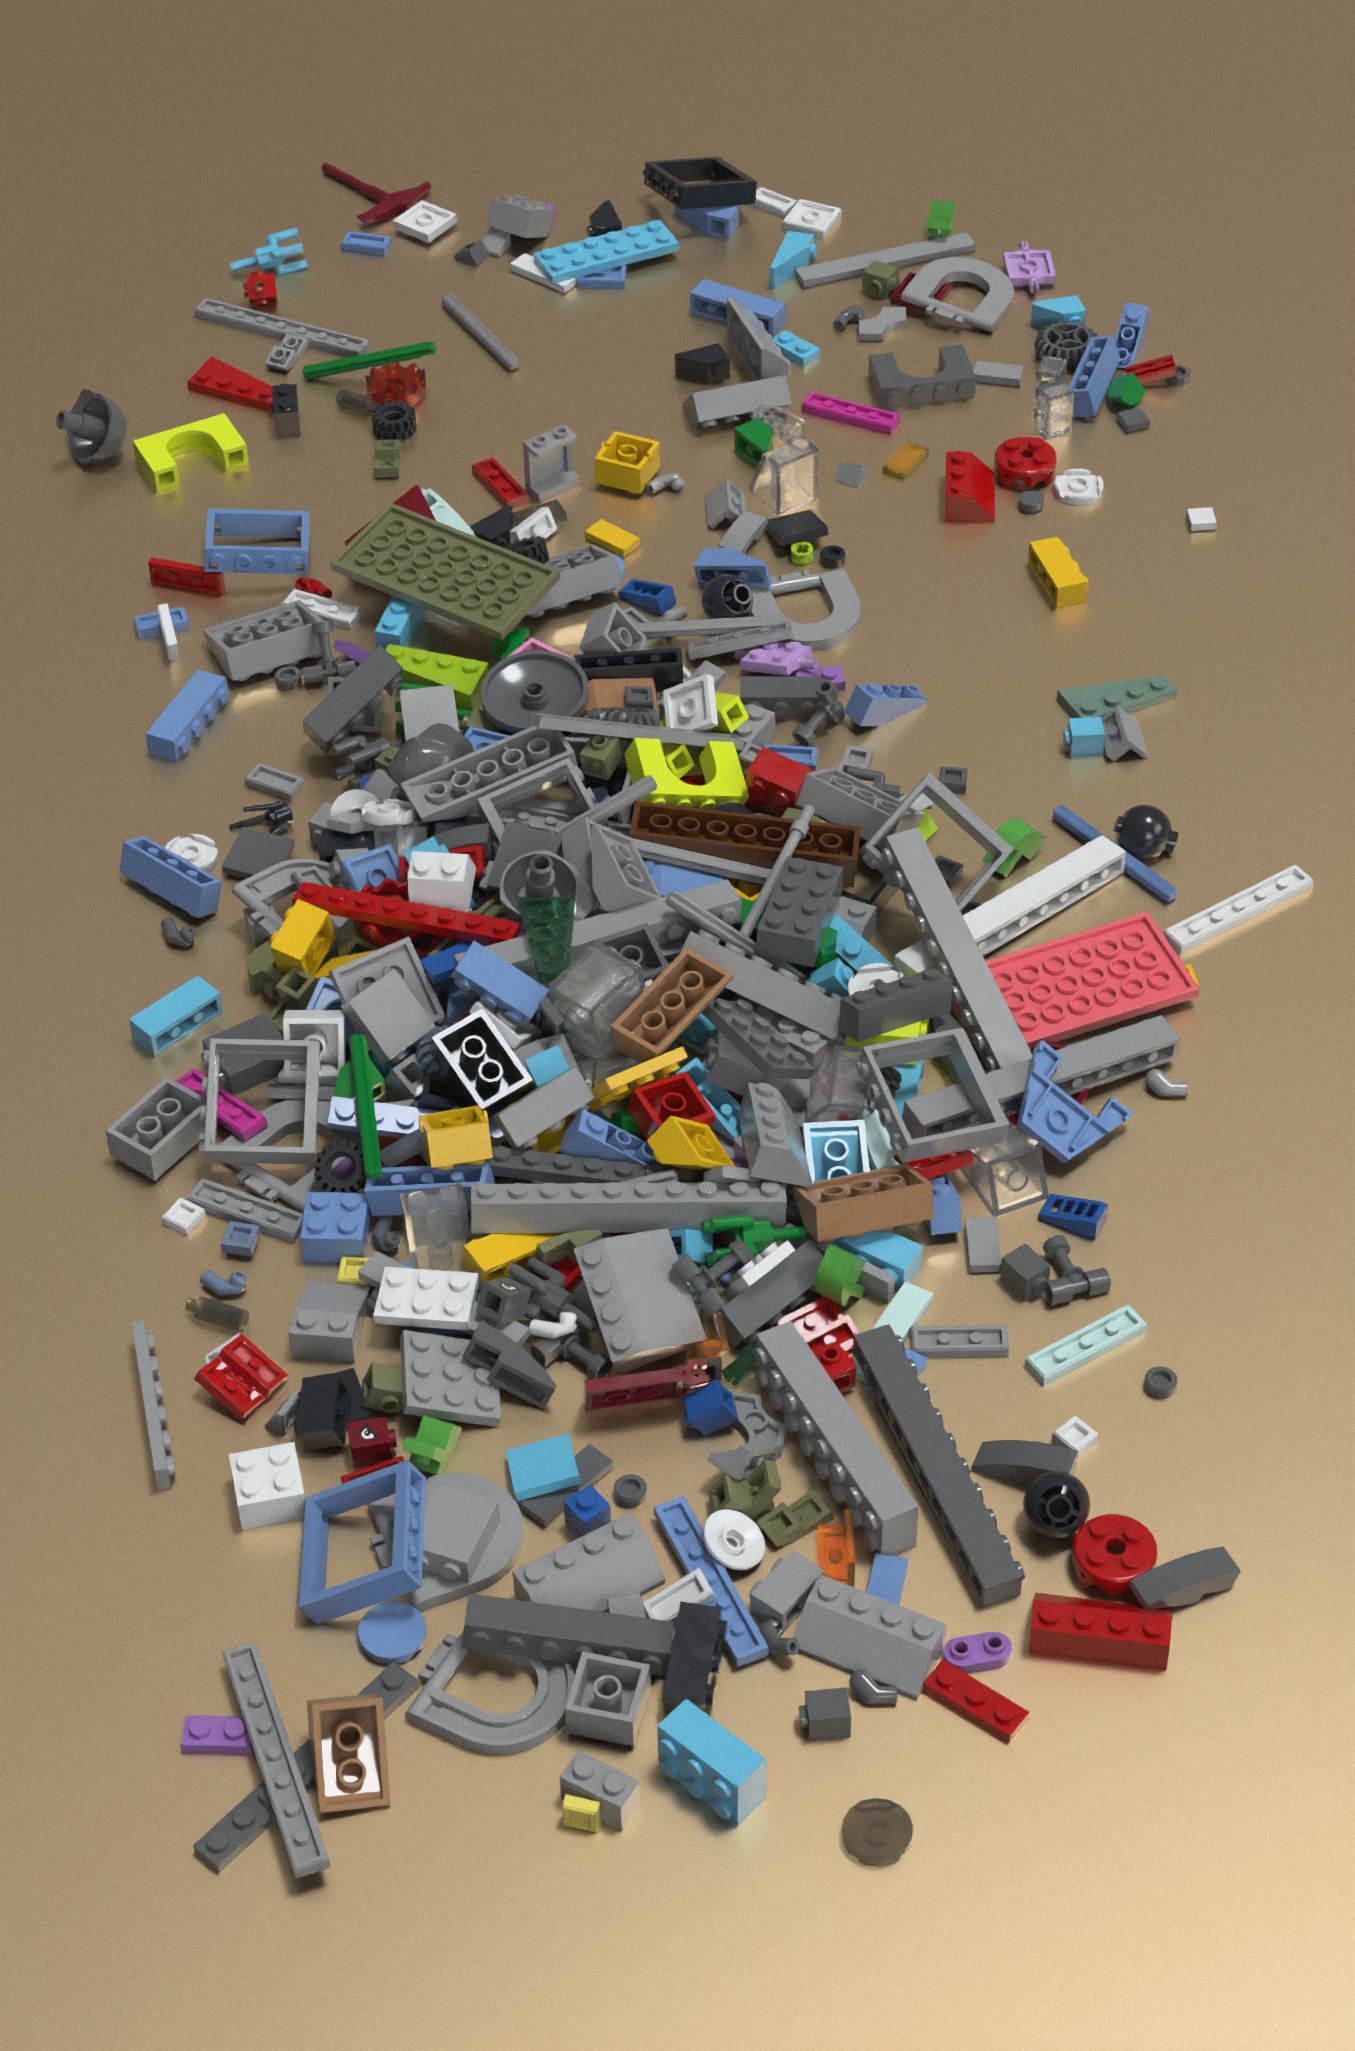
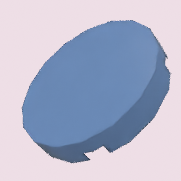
M392 1601L381 1603L370 1609L361 1619L358 1634L360 1646L364 1653L366 1652L370 1655L371 1659L377 1663L390 1665L393 1661L397 1664L405 1663L412 1659V1655L417 1653L418 1650L420 1652L425 1646L427 1629L425 1619L417 1608L407 1603Z

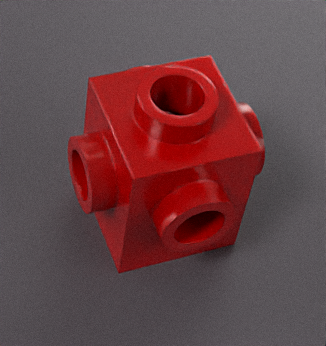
M264 271L252 272L251 276H246L247 283H243L244 298L249 297L250 304H255L256 307H263L269 305L268 302L277 301L274 273L265 274Z
M837 1340L827 1345L818 1346L812 1351L840 1393L855 1388L856 1366L854 1359L848 1350H843Z

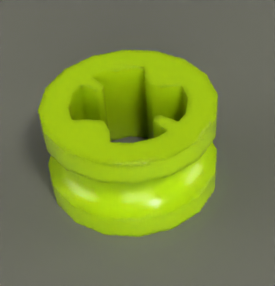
M808 542L794 543L791 546V561L800 566L812 563L813 546Z

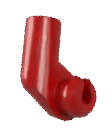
M300 577L295 581V588L297 590L328 599L332 597V591L317 579Z

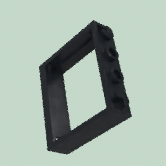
M719 156L645 162V169L642 173L644 175V184L681 210L756 203L757 181ZM709 180H711V181L714 182V183H700V184H687V185L683 183V182L709 181Z

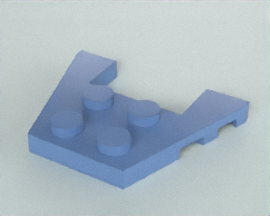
M1041 1040L1034 1048L1017 1127L1062 1163H1066L1124 1123L1134 1113L1112 1096L1107 1100L1097 1117H1095L1049 1080V1077L1063 1056Z

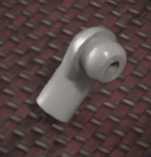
M674 472L659 476L646 484V490L650 495L671 485L673 490H678L684 485V481L680 478L681 475Z
M683 606L667 610L662 621L685 619L687 617V610Z
M1157 1069L1150 1070L1146 1075V1083L1160 1097H1184L1188 1094L1187 1082H1172L1162 1071Z

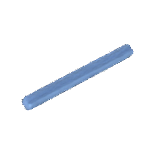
M1059 805L1053 810V818L1086 843L1093 841L1101 835L1105 836L1066 806ZM1126 851L1125 872L1166 902H1171L1177 897L1178 890L1176 887Z

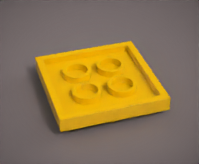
M683 1046L604 1079L590 1090L594 1096V1099L588 1102L591 1113L607 1107L608 1103L614 1100L620 1102L631 1097L633 1088L667 1078L669 1074L679 1070V1063L688 1058Z

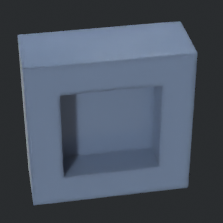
M230 1221L221 1242L222 1252L252 1256L261 1234L260 1225Z

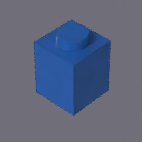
M717 1379L683 1396L686 1406L684 1417L691 1428H697L705 1437L739 1420L733 1394Z
M590 1484L564 1500L565 1525L577 1538H580L611 1522V1506Z

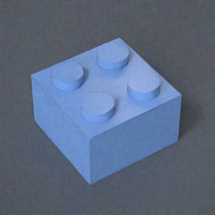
M307 1192L300 1235L303 1263L340 1264L341 1257L343 1256L366 1258L372 1217L365 1193Z

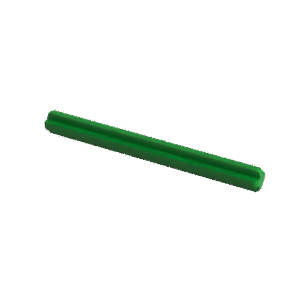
M433 341L306 365L303 367L302 373L306 380L433 356L436 353V346Z
M354 1034L350 1037V1052L364 1174L368 1180H378L381 1178L382 1166L367 1040L363 1034Z

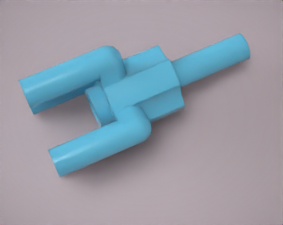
M297 228L268 235L266 238L268 246L255 249L256 256L230 263L232 272L259 265L261 271L274 267L276 274L279 275L308 269L306 260L283 266L282 261L286 260V258L303 254L304 251L301 243L287 247H278L277 242L299 237Z

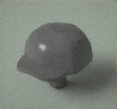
M83 389L71 411L62 410L56 418L57 428L66 430L70 449L81 463L101 464L117 455L123 447L127 432V420L115 402L100 393Z
M442 723L431 725L418 737L408 739L395 754L387 769L388 776L399 786L397 798L410 802L401 787L402 782L472 753L474 749L471 742L453 727Z
M535 850L512 860L503 871L500 879L499 893L504 910L516 920L522 921L524 925L535 929L553 928L586 919L594 906L595 895L590 886L580 878L578 870L568 861L548 850Z

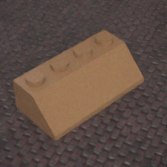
M686 947L611 1025L614 1048L637 1062L660 1056L734 979V974Z
M907 1163L814 1181L811 1188L799 1185L792 1186L806 1232L817 1242L831 1243L836 1241V1238L845 1236L861 1237L865 1235V1232L875 1230L890 1231L895 1226L904 1224L911 1226L919 1225L924 1220L934 1219L932 1183Z

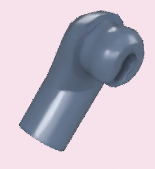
M207 1270L200 1277V1282L219 1296L240 1294L246 1289L247 1277L241 1272L232 1273L230 1279L223 1280L211 1270Z

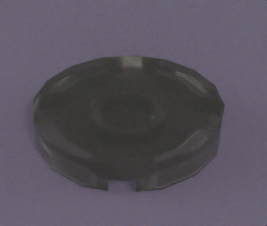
M871 1798L858 1802L848 1810L843 1818L841 1838L845 1850L850 1855L852 1853L853 1856L857 1857L859 1862L868 1866L883 1867L895 1864L906 1851H909L912 1846L913 1825L909 1814L901 1805L889 1799Z

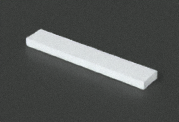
M1293 865L1163 930V935L1169 944L1182 954L1313 888L1314 880L1297 865Z

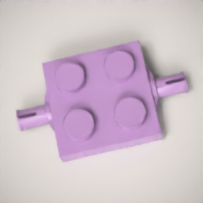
M1024 241L1019 244V251L1003 252L1006 275L1011 280L1013 286L1022 287L1029 285L1030 292L1034 293L1035 290V293L1040 290L1039 285L1055 284L1056 274L1049 250H1030L1029 243L1025 241L1024 246Z
M776 641L759 645L750 651L739 649L734 654L735 660H740L741 670L788 676L797 669L816 670L819 664L818 659L810 658L812 656L811 646L801 645L799 642L782 643Z

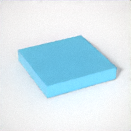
M569 1433L506 1450L517 1501L581 1484Z

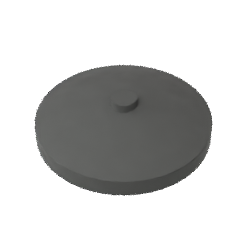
M545 650L520 652L501 660L486 674L481 685L482 707L486 716L493 724L513 734L534 726L529 723L531 713L579 718L589 701L588 679L578 663L560 653Z

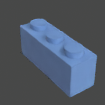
M476 941L471 943L450 975L455 979L454 982L460 988L466 991L473 990L480 995L481 1001L490 1007H499L506 1012L505 1016L517 1024L522 1022L526 1025L538 1009V1003L545 998L550 990Z

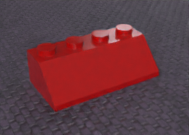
M1035 1592L1029 1653L1167 1670L1172 1629V1609L1158 1608L1145 1610L1140 1605Z

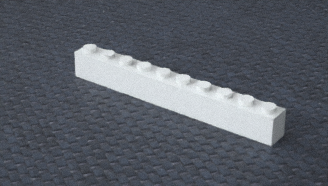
M1101 835L1055 863L1046 866L1031 877H1027L1019 884L1005 890L1000 895L984 902L969 913H965L963 918L982 955L984 956L1123 874L1126 851ZM925 937L895 955L894 971L898 973L900 971L904 976H912L929 968L938 970V962L935 956L932 957L929 954Z

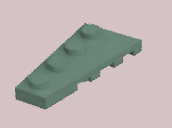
M1164 675L1057 690V699L1073 718L1103 717L1116 705L1128 714L1175 699L1177 695V689Z

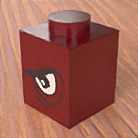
M386 1417L347 1423L354 1469L372 1466L392 1459L391 1449L397 1448L395 1429L388 1430Z

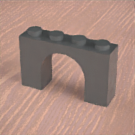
M963 344L939 347L938 367L940 373L924 378L913 377L903 373L898 368L893 353L869 355L868 376L880 408L974 398L976 376Z

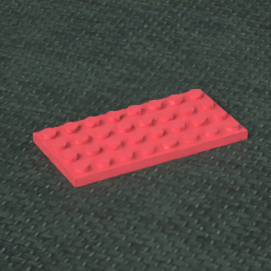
M1148 911L986 961L1030 1050L1034 1049L1041 1040L1044 1042L1046 1040L1057 1042L1199 997V987ZM951 999V1008L963 1028L969 1033V1038L974 1045L973 1033L970 1027L964 1025L958 1003H954ZM980 1050L978 1051V1053L985 1063V1057L982 1051Z

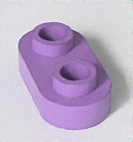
M999 1632L956 1637L945 1644L943 1660L965 1673L1001 1668L1011 1659L1012 1644L1006 1635ZM961 1650H964V1651H965V1653H958V1652H956V1651H961Z

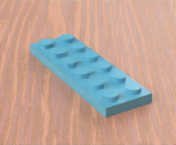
M661 220L650 221L643 225L630 226L627 229L616 232L612 231L604 235L588 237L585 240L543 249L534 253V261L549 281L555 284L679 251V242Z

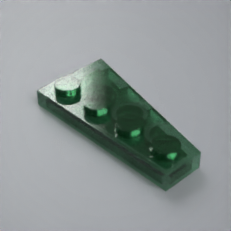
M517 897V906L539 982H569L576 897Z

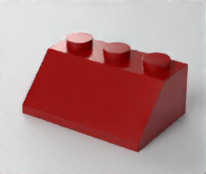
M946 452L945 521L995 522V473L972 452Z

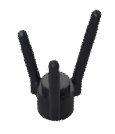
M281 800L271 804L248 806L243 808L244 812L268 811H265L263 815L233 823L229 828L236 829L266 820L270 827H276L270 833L278 835L283 831L289 830L288 824L293 822V814L290 806Z

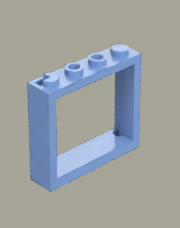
M208 508L205 537V572L308 574L309 511ZM214 536L301 538V548L214 545ZM211 563H218V566H210V565H211ZM303 565V569L295 568V566Z
M409 1460L306 1497L305 1513L303 1514L304 1533L301 1542L302 1564L299 1571L301 1579L298 1605L300 1610L317 1625L422 1588L426 1477ZM395 1494L392 1566L325 1590L329 1518Z

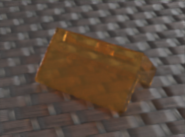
M721 1312L714 1313L706 1320L710 1341L697 1343L687 1350L688 1359L719 1357L730 1350Z
M844 1509V1524L817 1525L819 1567L825 1570L824 1576L855 1587L851 1509Z

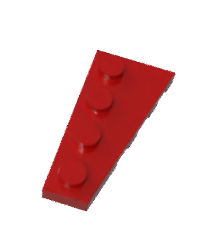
M212 356L187 381L188 390L270 412L273 411L271 385Z

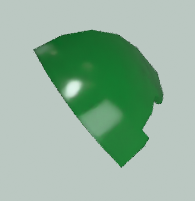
M1135 373L1114 378L1107 391L1108 396L1114 402L1124 406L1136 405L1146 392Z

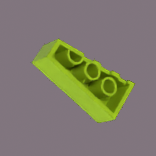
M388 644L385 650L403 667V680L400 683L434 687L453 685L456 709L473 711L475 707L479 708L481 705V685L486 674L489 672L488 662L400 645Z

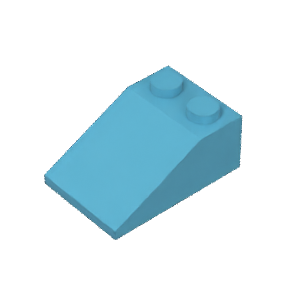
M864 1120L803 1123V1144L812 1182L870 1171Z

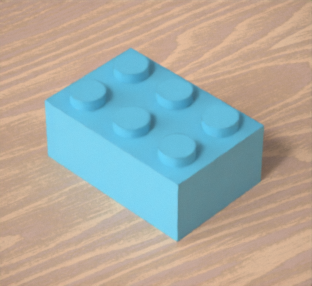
M685 1699L657 1725L658 1759L662 1772L669 1778L675 1777L684 1784L693 1797L697 1799L702 1798L710 1804L719 1817L725 1820L729 1819L739 1826L766 1799V1759L688 1699Z

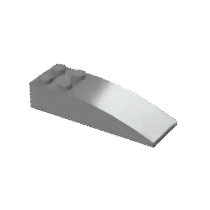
M532 726L402 782L401 787L421 821L430 822L480 813L478 798L568 757L573 766L578 765L574 750L560 730L541 729ZM565 779V780H563V781H561V782H559V783H557V784H554V785H552V786H550V787H548V788H546V789H549V788H551V787H553V786H556V785H558V784H560V783H562V782H565V781H567V780Z

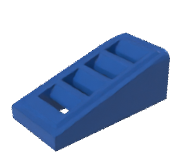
M633 578L618 592L620 598L659 615H664L665 611L670 610L677 602L672 586Z
M1050 1194L1038 1214V1219L1095 1239L1107 1219L1108 1204L1095 1200ZM1053 1205L1058 1206L1056 1212L1050 1211Z

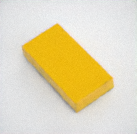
M602 519L585 531L586 539L622 557H625L640 546L639 537Z

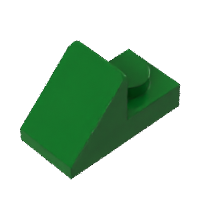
M522 628L510 632L502 641L493 638L491 640L492 659L501 661L528 641L529 629Z

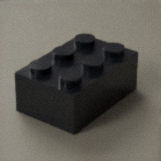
M483 1008L431 1038V1055L467 1107L479 1105L482 1112L486 1110L488 1118L507 1108V1105L518 1101L531 1092L533 1079Z

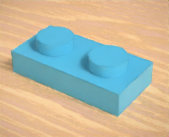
M785 330L773 337V342L776 346L780 347L782 355L803 367L820 357V348Z

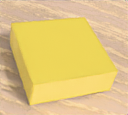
M341 1257L337 1283L369 1286V1283L359 1279L358 1270L370 1258Z
M565 1795L562 1803L563 1824L578 1829L598 1832L601 1824L600 1802Z

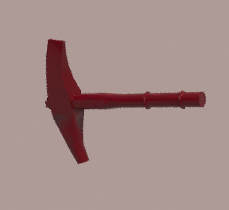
M328 163L322 165V171L330 174L331 177H335L347 185L353 186L380 202L372 209L357 216L363 223L378 222L400 216L416 205L432 188L431 184L426 181L418 187L389 194L376 186L364 183L353 175L339 170L336 166Z

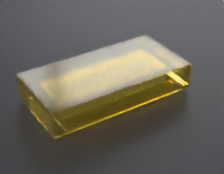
M907 441L882 466V473L904 481L929 456V449Z

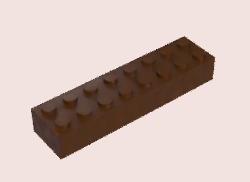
M635 801L629 837L772 870L790 835L789 829L796 819ZM810 821L808 824L809 830L805 838L799 841L791 857L843 867L842 887L854 888L860 827Z

